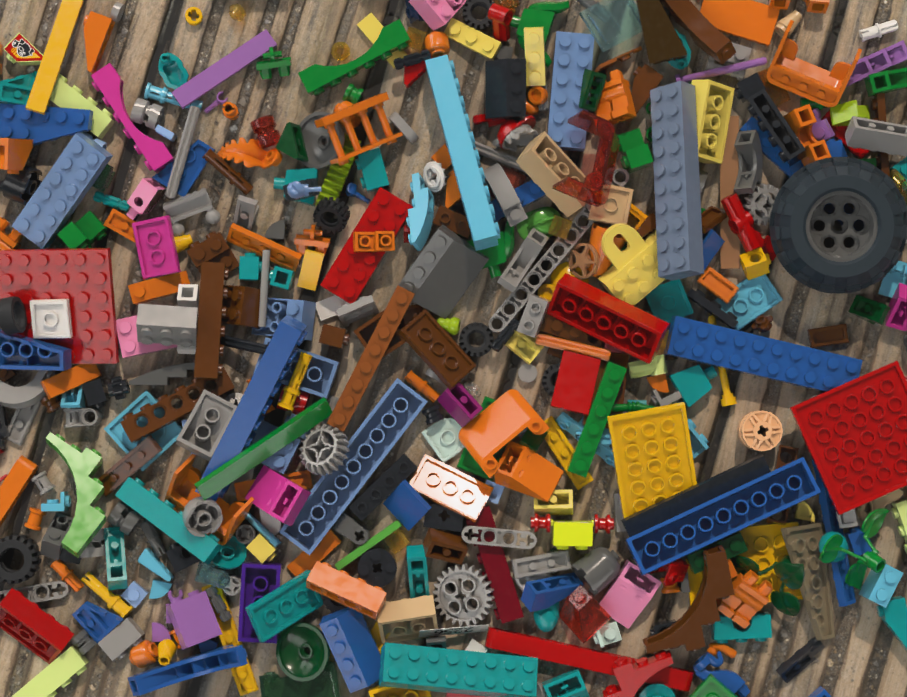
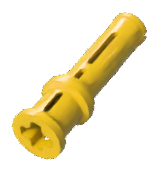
M301 352L289 384L284 387V394L277 405L291 411L294 410L293 405L297 396L300 395V385L313 356Z
M89 571L85 574L86 577H82L81 581L107 603L109 610H114L123 619L133 610L134 607L132 605L128 606L121 599L120 595L113 594Z

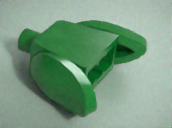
M569 1L537 2L530 5L528 9L524 8L521 17L513 15L510 26L517 28L516 37L524 51V27H544V45L546 47L555 14L569 9ZM545 51V66L548 68L552 61Z
M508 221L505 223L504 231L500 232L501 238L498 239L497 246L478 250L489 258L482 269L488 268L491 278L502 275L499 264L505 263L514 252V226L510 227ZM473 240L467 241L474 247Z

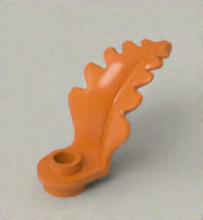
M243 137L239 138L238 144L235 139L231 140V144L226 142L225 147L222 146L221 150L217 153L223 160L230 161L234 159L236 164L244 162V166L247 168L256 166L263 169L271 166L276 167L283 158L280 150L274 148L265 151L255 139H250L246 143Z

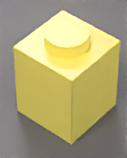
M261 533L246 547L262 564L265 561L269 563L277 555L275 551L278 549Z

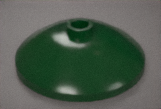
M297 623L287 627L281 633L276 645V657L281 670L288 677L304 682L313 680L324 672L329 662L330 649L323 632L319 628L309 623Z

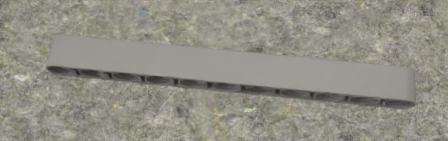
M623 168L616 169L604 183L624 187L629 180V173ZM617 173L623 174L625 181L622 183L617 182L615 175ZM592 198L520 282L515 291L510 294L490 318L488 327L492 332L500 333L526 304L529 296L537 291L595 222L588 220ZM585 217L588 220V225L585 227L580 226L578 218ZM567 232H574L576 239L568 241L566 239ZM555 246L562 247L564 250L563 255H555L553 248ZM549 261L551 269L548 271L543 270L541 262ZM531 275H536L539 278L537 285L529 283L528 279ZM524 290L527 293L526 299L519 300L516 292ZM508 304L513 305L514 313L511 315L506 314L504 306ZM494 319L501 320L502 328L494 329L491 325Z

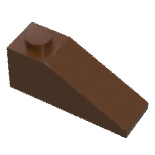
M646 63L643 67L638 66L633 73L635 78L632 81L631 95L636 114L650 97V90L655 89L664 77ZM634 118L626 120L625 124L629 125Z

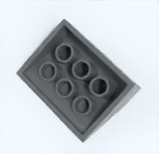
M442 225L437 229L403 277L399 286L415 294L412 302L446 319L489 258L480 251H476L472 245L445 225Z

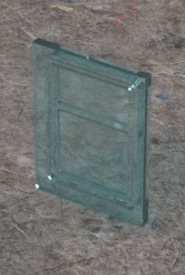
M602 0L579 13L603 53L642 32L639 11L634 0Z

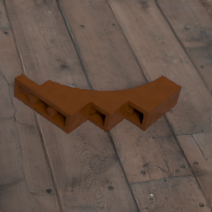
M659 0L663 6L669 9L675 22L689 32L695 45L723 65L736 53L731 40L714 27L690 0Z

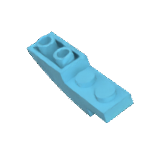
M418 172L411 174L412 182H410V188L412 193H414V198L412 199L413 208L408 209L409 217H406V222L410 228V234H408L410 245H413L417 251H421L432 227L434 195L428 187H425V181Z

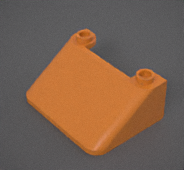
M511 389L506 391L459 431L458 436L460 442L487 476L492 479L499 468L497 460L493 457L496 452L527 427L536 435L544 434L551 429L521 393Z

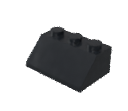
M506 58L486 61L485 119H524L526 117V59Z

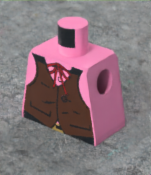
M143 178L127 201L131 208L126 215L136 221L140 214H149L164 195L167 188L153 178Z

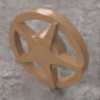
M579 243L571 249L569 270L579 279L592 277L598 269V253L591 244ZM585 246L583 253L579 254L577 249ZM589 249L594 255V261L591 260L588 254ZM574 255H575V257H576V263H575V264H573ZM594 264L592 271L587 275V268ZM577 267L581 268L582 275L578 274L575 270Z

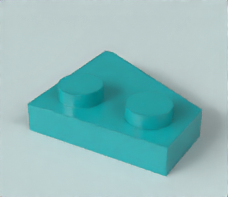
M38 71L0 81V102L26 105Z

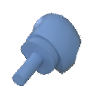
M298 181L291 182L287 186L288 195L294 199L309 196V192H321V187H308V184H301Z

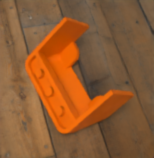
M790 20L768 69L767 80L773 85L825 107H835L839 103L854 71L862 49H858L852 64L837 62L831 72L796 57L798 45L795 41L787 38L794 23L793 20Z
M0 138V169L7 170V174H19V170L24 169L32 151L33 140Z
M192 454L174 472L165 496V500L167 499L175 505L174 510L178 513L184 510L185 505L190 500L201 497L199 493L195 492L196 487L194 485L202 478L200 470L192 466L196 457L195 454ZM220 497L217 499L216 503L221 508L223 520L221 526L212 534L220 539L218 542L220 545H225L244 521L254 501L253 497H250L245 504L234 501L231 505Z

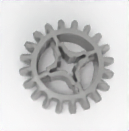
M328 424L317 425L316 430L310 429L311 433L305 434L306 440L301 441L303 447L299 448L302 452L299 457L302 459L301 463L313 474L325 476L327 473L332 475L333 470L338 471V466L344 465L343 459H348L345 453L350 451L347 448L350 443L346 440V434L338 428Z

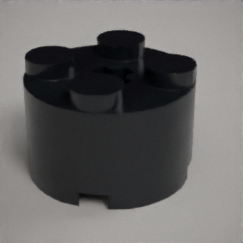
M25 165L23 170H19V174H6L5 179L0 183V191L3 192L5 198L26 206L42 182L39 180V175L42 176V172L39 169Z
M375 547L367 550L358 563L360 578L373 587L388 585L394 579L397 572L395 556L386 548ZM378 563H381L382 571H374L373 564L377 565Z

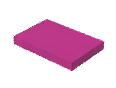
M170 215L132 223L143 280L181 272Z

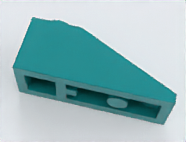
M120 527L104 528L108 590L128 588L124 533L119 530Z
M423 545L406 546L410 598L423 595L429 596L428 566Z
M891 597L886 608L881 605L876 606L877 614L907 651V606L905 597Z

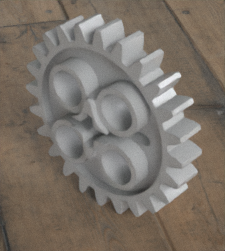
M467 563L463 564L462 568L460 564H456L455 568L450 566L448 571H442L443 576L437 577L440 582L434 583V586L438 589L432 591L433 594L437 595L434 601L439 602L435 608L442 609L440 616L446 614V621L452 618L453 625L459 621L460 627L465 623L467 626H470L472 622L477 624L479 619L481 621L485 619L484 614L490 613L488 608L493 607V604L489 601L495 598L490 593L494 589L488 588V585L492 582L485 581L487 574L480 575L482 569L475 571V565L468 569ZM468 580H471L473 582V588H470L468 586ZM450 583L455 585V591L451 590ZM472 599L477 601V607L472 605ZM454 602L459 604V610L455 609Z

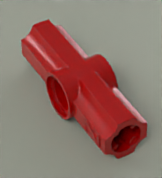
M737 193L723 198L721 203L729 217V228L734 234L738 235L745 252L758 248L761 242L753 228L754 219L748 211H745Z

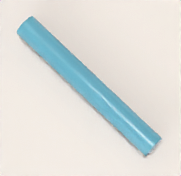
M250 512L245 519L274 547H277L281 542Z

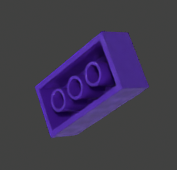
M242 563L238 627L239 642L261 643L245 608L282 585L283 564ZM279 633L273 636L272 638L268 639L264 643L277 644L279 639Z

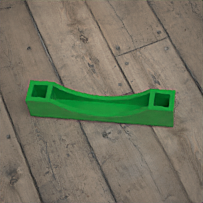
M398 19L383 27L373 46L356 60L337 66L314 64L298 74L308 94L318 96L325 92V88L341 84L342 79L356 76L359 74V70L373 67L375 62L381 58L382 60L390 58L396 50L403 51L407 49L412 41L402 21Z
M907 67L868 75L864 79L868 97H873L877 93H889L906 89Z
M607 361L588 417L567 466V471L586 478L606 426L607 416L611 413L625 376L626 367Z

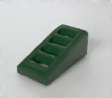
M589 69L584 70L579 108L596 112L607 75ZM587 100L591 101V105L586 104Z

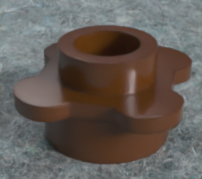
M760 315L756 318L755 323L752 324V329H757L760 333L769 331L772 328L771 322L773 317Z

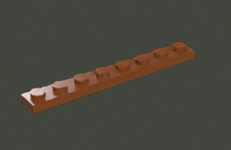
M397 285L327 424L345 432L415 296L414 293Z

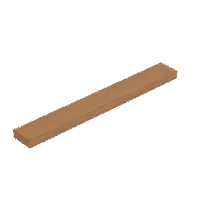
M730 116L723 161L720 164V209L724 211L721 200L735 193L733 189L739 171L738 154L734 146L739 132V116ZM727 215V218L720 222V237L725 241L720 248L721 269H740V239L729 228V217Z

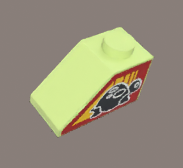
M18 33L3 48L8 53L6 57L13 64L17 62L21 66L40 65L43 54L21 33Z

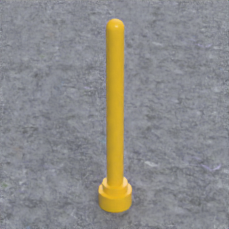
M712 315L709 316V324L717 325L716 318ZM718 367L723 391L722 399H720L722 407L737 404L736 396L734 397L730 391L726 369Z

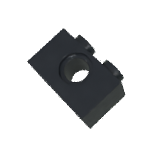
M177 542L170 545V550L166 552L175 573L201 561L195 555L191 557L186 556L184 547Z

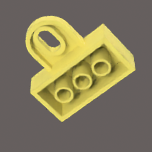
M624 223L612 225L605 231L601 247L603 253L613 266L600 276L598 280L610 295L635 306L665 280L658 277L656 229L644 239L633 227ZM617 234H621L627 242V248L623 251H620L614 244L613 239Z

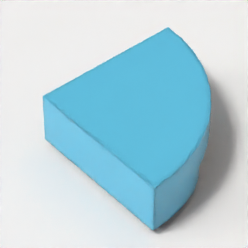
M153 579L149 599H157L164 596L171 589L173 583Z

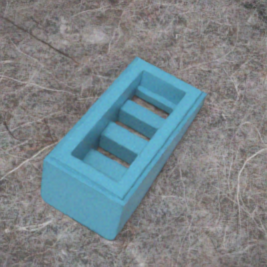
M145 548L137 561L164 580L172 581L174 578L173 574L150 548Z

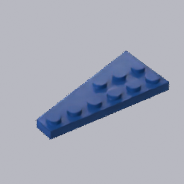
M0 103V138L33 140V146L49 140H57L60 137L87 132L92 127V110L47 107L45 115L26 110V105Z

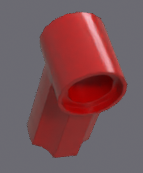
M497 3L492 4L489 8L488 19L492 20L494 39L502 42L510 38V22L513 18V11Z

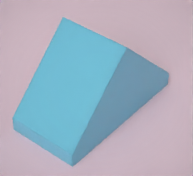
M82 385L62 394L61 408H85V393Z

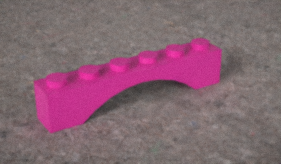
M109 63L92 74L91 77L94 80L91 82L97 92L101 90L104 95L102 100L108 108L110 106L115 112L112 115L118 123L122 122L125 126V129H123L128 139L132 138L136 144L133 146L138 154H143L146 158L144 163L147 168L158 173L170 162H173L175 158L163 142L146 136L130 120L123 98L124 81L114 66Z

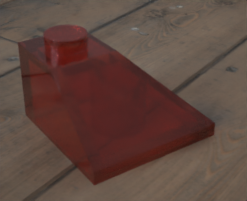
M579 585L566 598L559 615L561 620L583 644L612 618L582 585Z

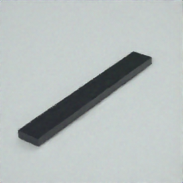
M760 454L632 514L621 521L629 537H632L771 472L764 455Z

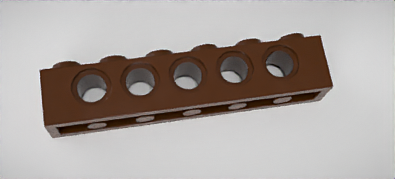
M223 367V375L219 376V380L193 379L191 385L187 387L182 385L176 388L174 394L170 396L165 394L159 397L157 403L153 405L148 403L142 406L140 412L136 414L131 412L123 416V421L120 423L131 443L133 444L191 413L198 399H190L188 396L190 391L197 390L201 396L205 389L221 397L235 390L225 368ZM214 381L217 387L215 390L210 391L206 388V383ZM180 399L183 405L181 408L175 409L171 406L172 401ZM158 408L164 409V417H155V410ZM139 418H147L148 424L145 427H139L137 425Z

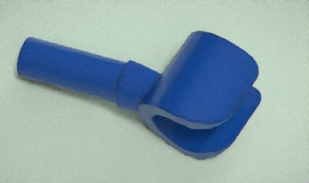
M349 183L346 187V195L359 198L368 204L370 199L356 192L358 187L356 184Z

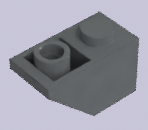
M56 512L42 539L40 555L59 560L62 551L61 542L70 529L73 521L72 517Z

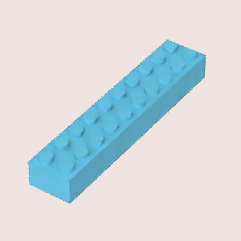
M448 55L425 60L427 75L475 250L478 251L497 246L498 239L501 238L498 222H494L496 220L493 204H489L491 202L488 186H484L486 184L483 168H479L481 166L478 150L475 149V139L470 128L468 114L465 110L464 99L461 96L453 60L449 61Z

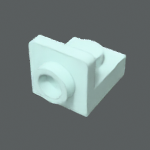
M616 621L594 627L593 639L595 644H599L601 648L605 647L604 645L622 640Z

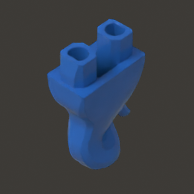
M721 651L717 652V659L711 653L706 652L694 663L695 674L704 681L711 673L734 694L737 692L741 697H746L750 693L745 684L746 682L736 672L727 669H706L708 664L714 667H719L723 664Z

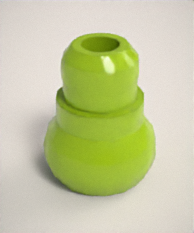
M459 318L437 319V322L446 332H449L451 335L459 333L461 324Z

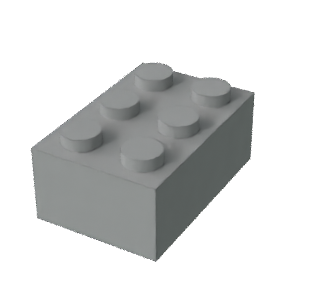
M138 303L136 322L138 342L147 345L158 343L164 346L172 344L183 347L196 346L198 308Z

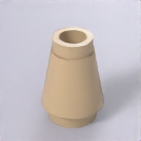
M794 10L776 23L774 27L775 32L780 37H783L790 20H793L794 23L788 34L790 36L802 19V15Z

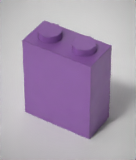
M198 589L188 593L189 597L182 599L181 596L170 600L171 604L166 606L182 650L222 634L206 590L199 592Z

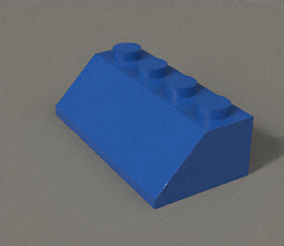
M347 607L323 616L319 625L350 693L366 688L379 680L381 654L363 614Z

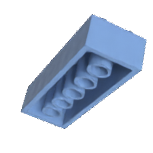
M556 31L547 134L562 150L584 152L588 110L579 108L584 70H592L595 34Z
M83 132L75 133L12 224V227L41 249L50 247L58 236L57 234L67 223L113 155Z

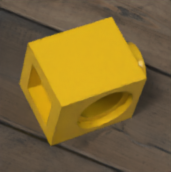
M761 247L739 255L741 267L748 280L770 273V257L768 253L764 254Z

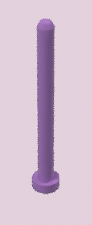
M761 57L681 77L680 74H676L675 79L676 82L684 81L689 83L692 80L706 79L765 65L767 58Z

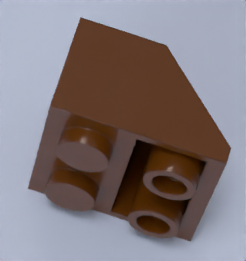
M225 285L228 288V299H224V307H227V316L223 318V323L258 328L260 289Z

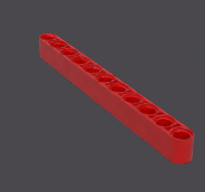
M488 627L485 647L614 676L612 663L620 657L627 658V656L495 627ZM631 657L633 663H636L638 659ZM667 666L648 678L646 683H659L669 688L690 691L694 672Z

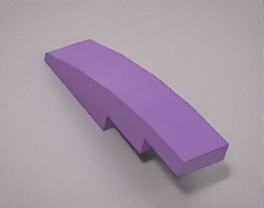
M904 40L859 59L846 87L864 80L870 74L882 72L906 61L907 47Z

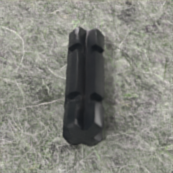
M425 49L421 53L416 52L403 56L404 58L402 59L401 57L394 59L395 68L399 70L404 68V66L409 67L421 63L422 60L425 62V60L431 59L430 51Z
M513 318L509 322L508 326L504 328L497 339L491 344L492 349L496 352L502 349L514 332L517 331L520 323L518 320Z

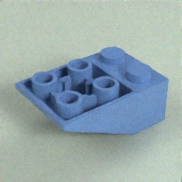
M268 297L266 327H252L251 334L273 337L280 321L288 315L307 325L305 331L308 333L304 340L312 341L316 303L305 300Z

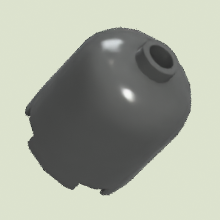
M596 547L571 566L583 584L586 582L591 587L588 591L596 596L618 577L620 573L618 560L620 558L614 550L610 552L607 548Z

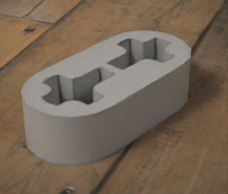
M396 111L388 117L411 144L419 139L418 135Z

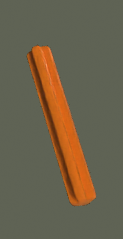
M538 333L535 341L537 345L566 350L609 361L611 356V350L540 333Z

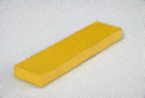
M553 416L545 419L544 422L551 430L544 439L576 489L579 490L594 479L589 472L585 478L567 471L574 448Z

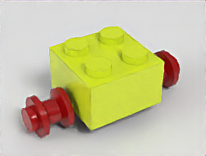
M534 513V517L530 518V528H534V532H538L539 529H545L547 533H550L551 525V543L557 549L567 550L568 546H575L576 550H588V546H593V527L594 534H597L599 530H605L607 534H610V530H614V518H611L610 514H607L605 518H599L598 514H594V520L591 521L553 519L550 521V513H547L545 517H539L538 513Z

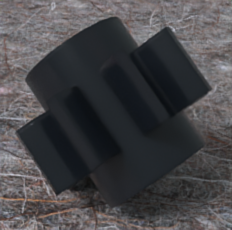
M122 376L111 378L112 382L107 383L110 397L115 396L116 400L125 399L126 394L130 393L128 380H122Z

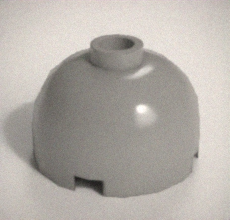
M196 497L190 500L185 505L182 513L183 522L187 530L194 536L204 537L209 532L211 534L214 533L221 526L223 520L220 506L211 498L203 500L202 497Z

